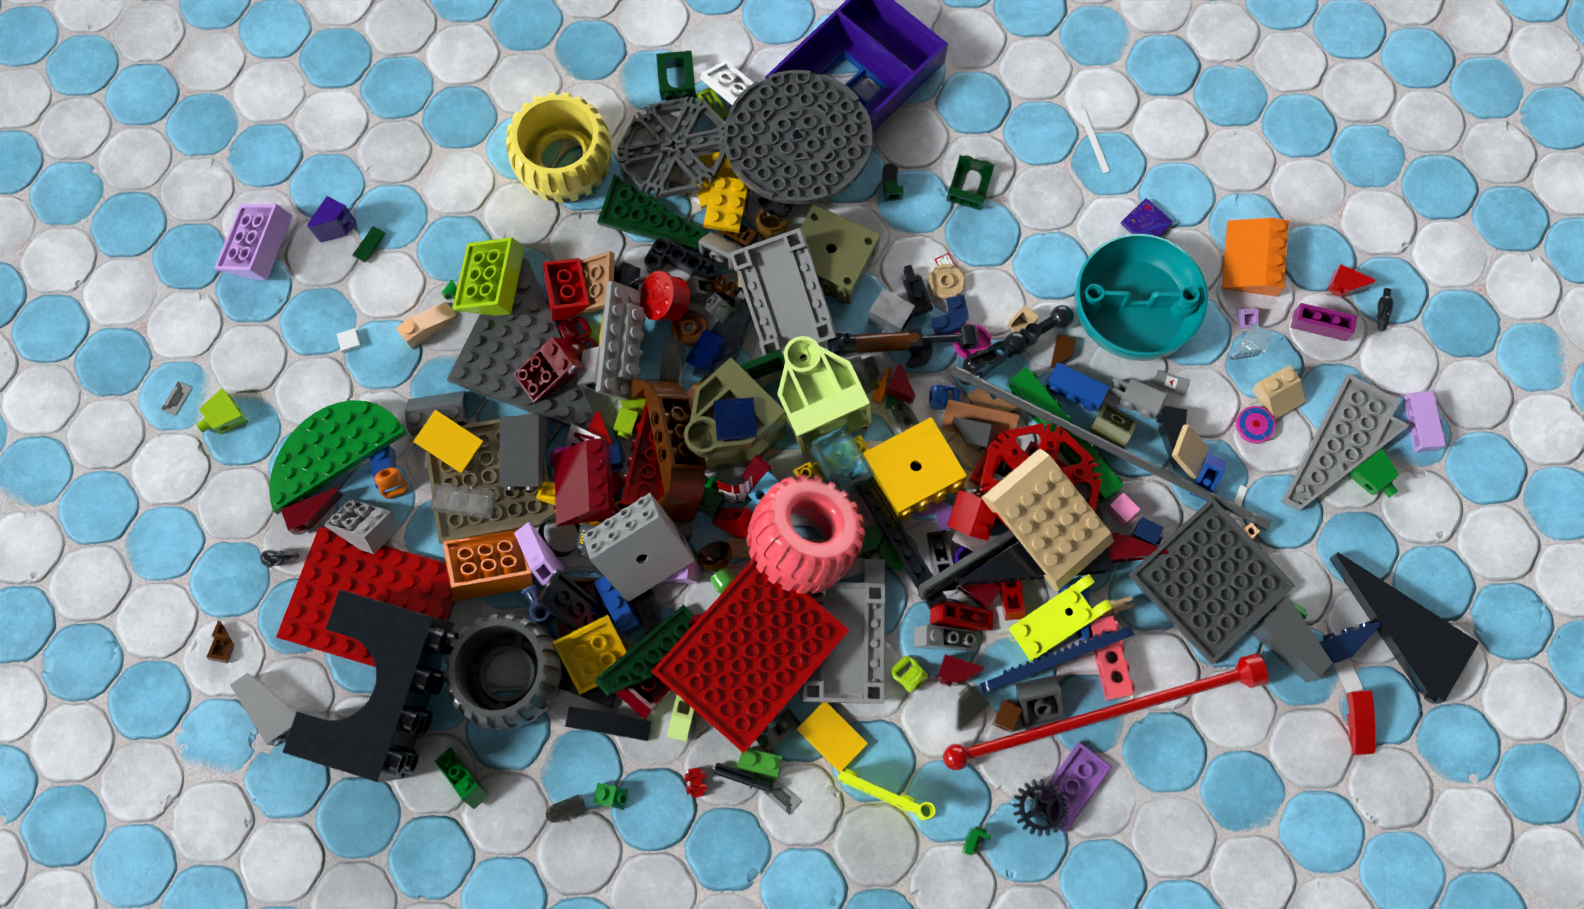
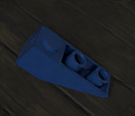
M1371 621L1359 624V629L1354 630L1353 627L1341 630L1342 634L1335 636L1334 633L1322 636L1324 640L1319 643L1333 664L1352 657L1381 624L1380 622L1372 624Z

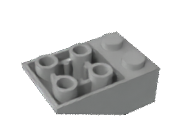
M352 499L346 502L324 524L325 527L358 549L371 554H375L400 529L391 511Z

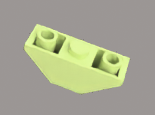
M678 695L676 696L667 737L687 742L694 710Z

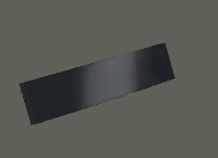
M569 706L565 727L648 741L652 721Z

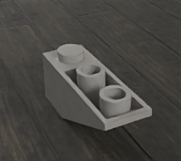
M933 625L915 627L914 648L977 651V631Z

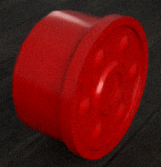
M655 271L645 279L641 287L640 307L644 308V314L648 319L676 321L686 313L689 307L690 290L686 281L682 278L671 276L667 272Z

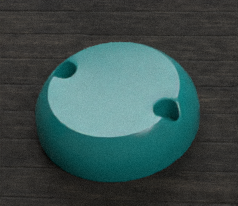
M1129 234L1105 242L1087 258L1077 277L1074 301L1076 313L1083 329L1102 349L1128 360L1152 361L1177 352L1196 335L1206 316L1208 290L1199 266L1181 247L1158 236Z

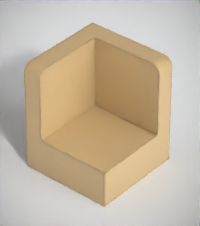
M1024 305L1010 319L1008 327L1013 332H1019L1020 329H1025L1028 324L1037 323L1039 316Z

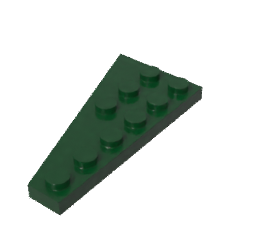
M614 174L597 221L598 225L653 240L666 238L684 248L700 252L698 242L707 235L706 232L692 223L686 222L678 214L672 213L664 205L645 193H641L633 188L631 184L624 182Z
M683 604L600 674L594 682L607 696H610L656 677L652 670L693 626L689 624L693 614Z

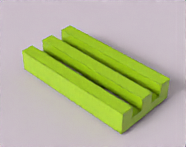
M711 87L696 94L698 101L701 99L703 104L704 99L702 96H704L711 108L722 120L724 117H728L729 112ZM710 92L723 113L720 114L707 93Z

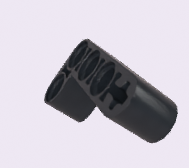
M658 238L644 259L646 270L649 274L655 271H662L667 263L691 276L712 280L716 276L719 277L717 264L666 238ZM661 247H666V248H667V249L664 250V251H659V249H660ZM677 255L683 256L680 259H675V256ZM652 262H657V265L650 266L649 264ZM693 263L699 264L697 267L690 266Z

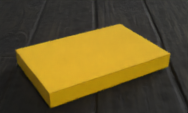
M434 410L413 441L462 474L484 443V441L437 410Z
M822 703L796 729L839 773L868 744L828 703Z

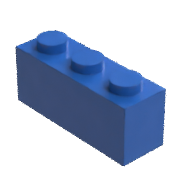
M1058 362L1046 384V387L1052 394H1060L1066 397L1068 401L1072 403L1077 402L1083 405L1085 409L1096 412L1100 408L1110 387Z
M605 576L594 582L620 634L629 635L643 627L642 620L631 601L627 602Z

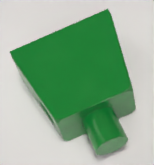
M1380 449L1348 474L1350 478L1371 495L1382 490L1390 498L1398 492L1391 481L1398 477L1399 474L1383 449Z

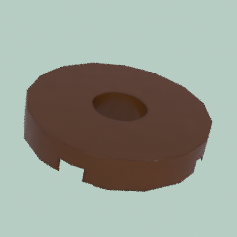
M687 310L680 319L672 322L671 332L675 341L680 345L694 347L706 339L708 322L697 311ZM687 325L695 326L694 331H685Z

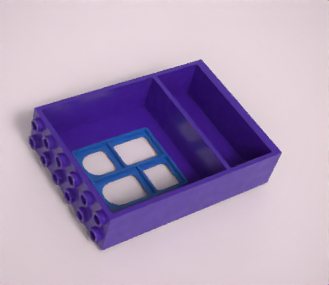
M846 0L765 76V79L769 78L771 74L789 70H806L822 76L823 74L826 75L842 59H847L859 71L845 85L858 96L864 109L866 108L873 133L945 63L948 43L895 0ZM865 76L880 87V90L869 100H865L853 90V87Z

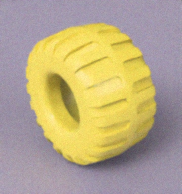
M549 92L546 97L541 98L540 95L534 97V101L530 104L525 102L521 106V112H515L512 117V124H509L507 128L506 146L508 158L517 178L529 192L535 196L539 194L541 199L547 201L554 198L556 202L564 203V199L576 201L579 200L578 196L585 194V196L590 195L594 186L598 188L603 183V176L606 177L608 175L612 162L611 137L601 114L598 113L591 103L587 104L584 98L580 96L573 98L571 93L563 92L562 95H557L556 92ZM569 139L577 142L582 147V157L571 165L561 168H547L542 163L544 150L554 141Z

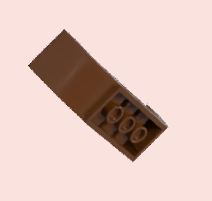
M631 380L630 385L633 398L646 399L665 492V495L657 502L673 522H693L702 501L705 469L707 466L705 457L695 454L685 443L684 431L691 418L693 408L692 397H689L686 391L675 382Z

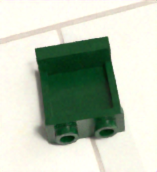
M778 349L739 366L753 380H756L778 370L783 373L785 358L781 350Z

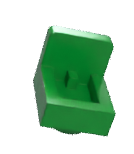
M597 783L593 803L623 810L627 801L628 789Z

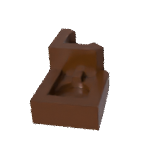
M217 621L212 633L214 640L207 658L208 660L228 664L234 643L223 623Z

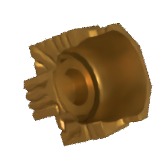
M761 209L756 217V227L759 236L766 240L786 233L788 221L784 220V222H781V218L773 214L767 216L766 211Z

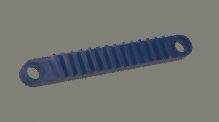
M1131 625L1109 634L1103 631L1101 637L1095 634L1094 640L1088 637L1086 638V643L1082 640L1079 641L1078 646L1072 643L1071 649L1064 646L1063 652L1057 649L1055 655L1052 652H1049L1047 658L1041 655L1040 661L1034 658L1032 664L1026 661V666L1018 664V669L1011 667V672L1003 670V675L980 683L983 693L989 692L1134 636V631Z

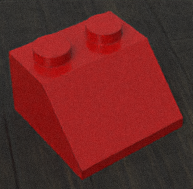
M958 489L947 526L968 536L988 541L996 515L986 506V503L981 498L983 495Z

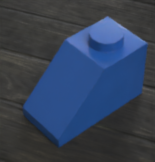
M391 445L370 457L373 478L381 470L392 467L396 468V453Z
M1208 453L1194 484L1213 492L1225 472L1226 461ZM1191 492L1189 493V494H1191V495H1193V496H1196V497H1198V498H1200V499H1202V500H1205V499H1203V498H1201V497H1199V496H1197V495H1195V494H1193V493H1191Z

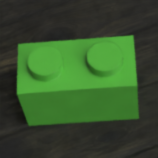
M748 748L744 754L741 752L738 769L778 779L783 758L782 756Z

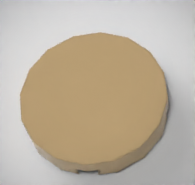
M952 264L938 265L929 274V290L934 297L940 300L958 296L964 289L965 278L963 272Z

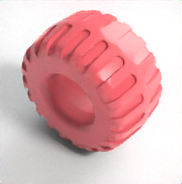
M798 475L795 479L788 477L780 483L773 485L756 505L747 529V546L751 547L749 554L752 561H757L756 568L761 574L764 572L768 575L767 580L772 584L777 582L782 585L781 589L786 591L796 589V592L799 594H806L809 590L811 593H818L824 588L832 587L854 565L863 546L865 530L862 527L864 521L862 515L857 514V504L854 501H849V494L843 490L841 492L836 489L835 483L831 481L825 483L818 476H813L811 479H808L807 475ZM791 514L803 516L813 521L826 533L830 540L823 543H814L802 538L792 526Z

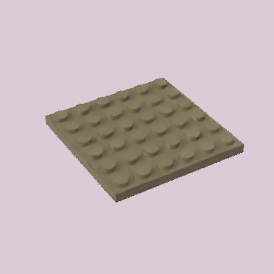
M530 413V414H524V415H519V416H538V415L533 414V413ZM500 419L461 425V427L484 441L463 474L425 450L438 541L440 544L448 540L519 530L529 521L533 527L540 526L544 519L555 513L554 505L536 499L540 486H537V490H525V486H518V490H506V486H500ZM545 457L544 481L550 482ZM556 517L550 518L545 525L556 523Z

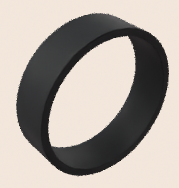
M556 513L544 519L539 526L538 533L546 543L544 527L550 518L556 517ZM579 523L572 524L577 536L576 544L572 550L560 552L549 546L557 557L567 556L577 549L580 532Z

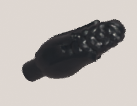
M1384 288L1383 296L1380 297L1377 305V326L1381 332L1386 330L1394 303L1391 297L1392 289Z

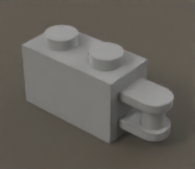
M1116 378L1113 379V386L1109 388L1108 392L1121 398L1119 404L1124 409L1134 410L1147 419H1154L1157 416L1166 393L1132 378L1128 383Z

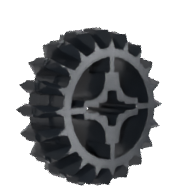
M1040 779L1039 785H1037L1036 780H1032V787L1025 783L1026 791L1022 788L1018 789L1022 796H1014V799L1018 800L1019 803L1012 805L1014 808H1019V811L1013 813L1014 816H1021L1017 823L1025 822L1022 827L1023 830L1030 826L1029 834L1031 835L1035 833L1036 829L1038 836H1042L1043 830L1046 836H1049L1050 828L1054 833L1058 832L1056 825L1059 827L1064 826L1060 819H1068L1066 815L1062 814L1063 812H1069V808H1063V804H1067L1068 800H1061L1060 798L1065 793L1057 794L1059 790L1058 785L1051 789L1052 781H1048L1046 786L1044 779ZM1034 791H1045L1052 797L1043 800ZM1029 795L1031 797L1030 800L1032 802V808L1030 811L1026 813L1025 801ZM1056 802L1057 812L1052 820L1049 809ZM1038 803L1045 805V807L1043 808L1044 813L1042 811H1037L1036 808L1039 807ZM1039 815L1046 821L1047 825L1035 824L1030 818Z

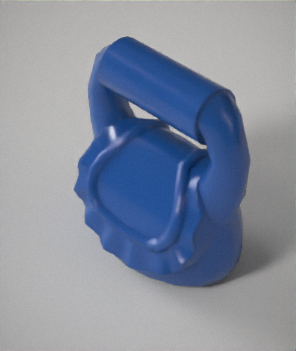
M932 385L929 392L930 407L934 410L942 409L945 411L948 402V391H953V401L960 402V390L952 385Z

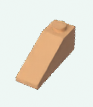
M444 302L410 317L396 329L413 350L458 316L447 302Z

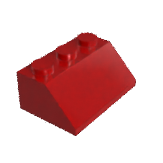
M580 258L543 262V279L552 321L571 319L590 307Z

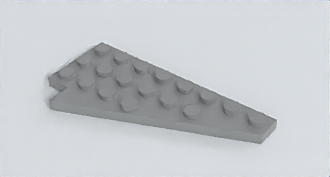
M1349 373L1346 374L1281 502L1300 511L1404 431L1409 424L1393 417L1400 400Z

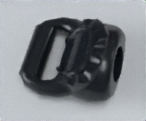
M266 550L262 552L260 560L264 566L271 568L272 566L282 564L286 560L298 559L299 553Z

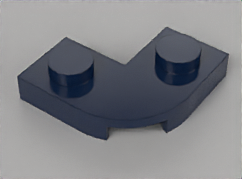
M964 294L946 298L949 314L931 319L935 336L959 332L958 329L969 320Z

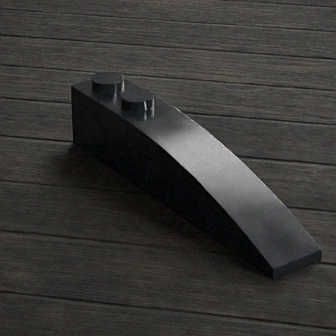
M742 287L738 289L734 299L729 303L735 310L723 324L718 320L704 340L692 376L707 379L729 358L737 362L752 318Z

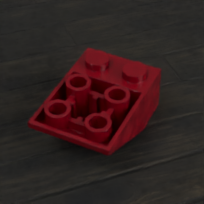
M551 337L513 375L532 402L536 403L571 381L584 369V366L564 339Z

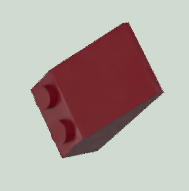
M654 677L615 694L646 720L671 692V689L659 678Z

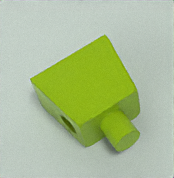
M221 388L200 407V412L205 418L196 423V426L202 433L212 428L218 434H223L246 423L248 420L232 396L225 389Z

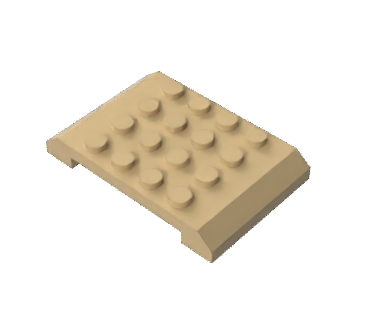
M1042 449L1035 451L981 497L993 513H998L1044 571V578L1055 591H1059L1114 542L1109 529L1052 457Z

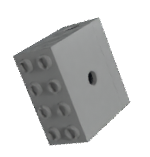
M651 493L641 497L635 503L622 509L619 513L582 535L591 562L627 602L695 561L686 537Z

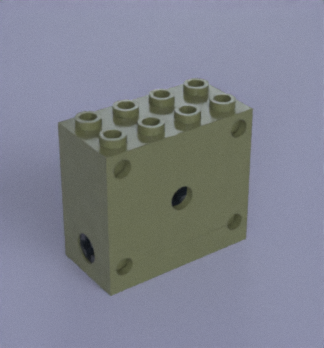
M813 204L801 229L806 238L825 296L835 297L840 303L851 304L879 250L881 234Z

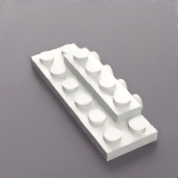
M726 60L703 72L700 78L731 105L747 87L753 84L749 78Z

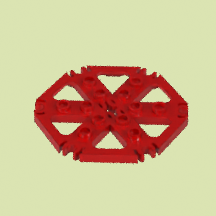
M1045 423L1016 428L1003 431L998 436L1001 443L994 440L989 445L980 487H985L980 490L981 493L988 492L1000 482L993 478L994 465L998 456L1013 470L1030 457L1016 443V438L1035 433L1040 436L1037 450L1042 449L1049 454L1055 463L1061 443L1068 444L1080 456L1081 462L1079 464L1061 467L1060 469L1074 486L1089 484L1091 490L1088 504L1095 512L1101 479L1096 478L1101 474L1093 473L1092 469L1098 465L1093 463L1095 459L1064 429L1060 430V427L1057 426L1054 432H1052L1049 423L1045 427ZM995 512L994 514L1005 524L998 513Z

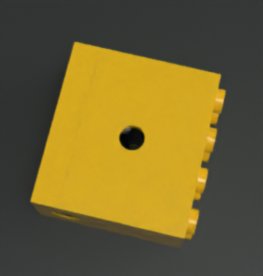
M932 417L863 453L862 464L864 468L870 471L896 516L902 522L910 519L917 510L919 513L929 508L928 504L934 501L938 504L945 500V496L948 494H957L958 489H963L962 487L967 477Z

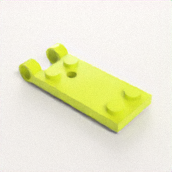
M1090 574L1008 628L1030 661L1038 658L1113 608L1106 599L1092 609L1081 592L1095 583ZM1067 608H1071L1073 610V614L1071 616H1068L1066 614Z
M852 770L840 771L837 781L912 813L920 820L925 821L935 815V807L930 802H924L919 805L914 803L915 799L911 796L903 794L901 797L856 777L858 773ZM922 806L929 808L930 814L928 817L922 815Z

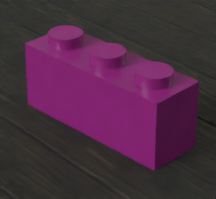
M1300 303L1293 311L1290 328L1347 341L1355 332L1357 316Z

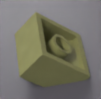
M1104 403L1089 432L1124 449L1138 421Z

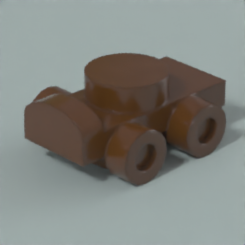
M721 275L720 278L716 276L711 284L715 287L714 290L723 295L725 299L733 300L737 292L734 289L736 284L734 282L727 284V277L725 275Z

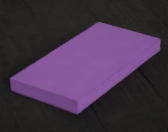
M1081 742L1075 745L1050 780L1052 781L1051 789L1058 785L1059 790L1057 794L1064 792L1065 795L1060 798L1061 800H1068L1067 804H1063V808H1069V812L1062 813L1068 819H1060L1064 824L1063 827L1056 825L1063 833L1067 832L1112 769L1111 765ZM1042 791V793L1039 795V797L1043 800H1047L1052 797L1049 793L1045 791ZM1056 802L1049 809L1052 820L1057 812ZM1038 803L1039 807L1036 808L1037 811H1042L1044 813L1043 808L1045 807V805Z

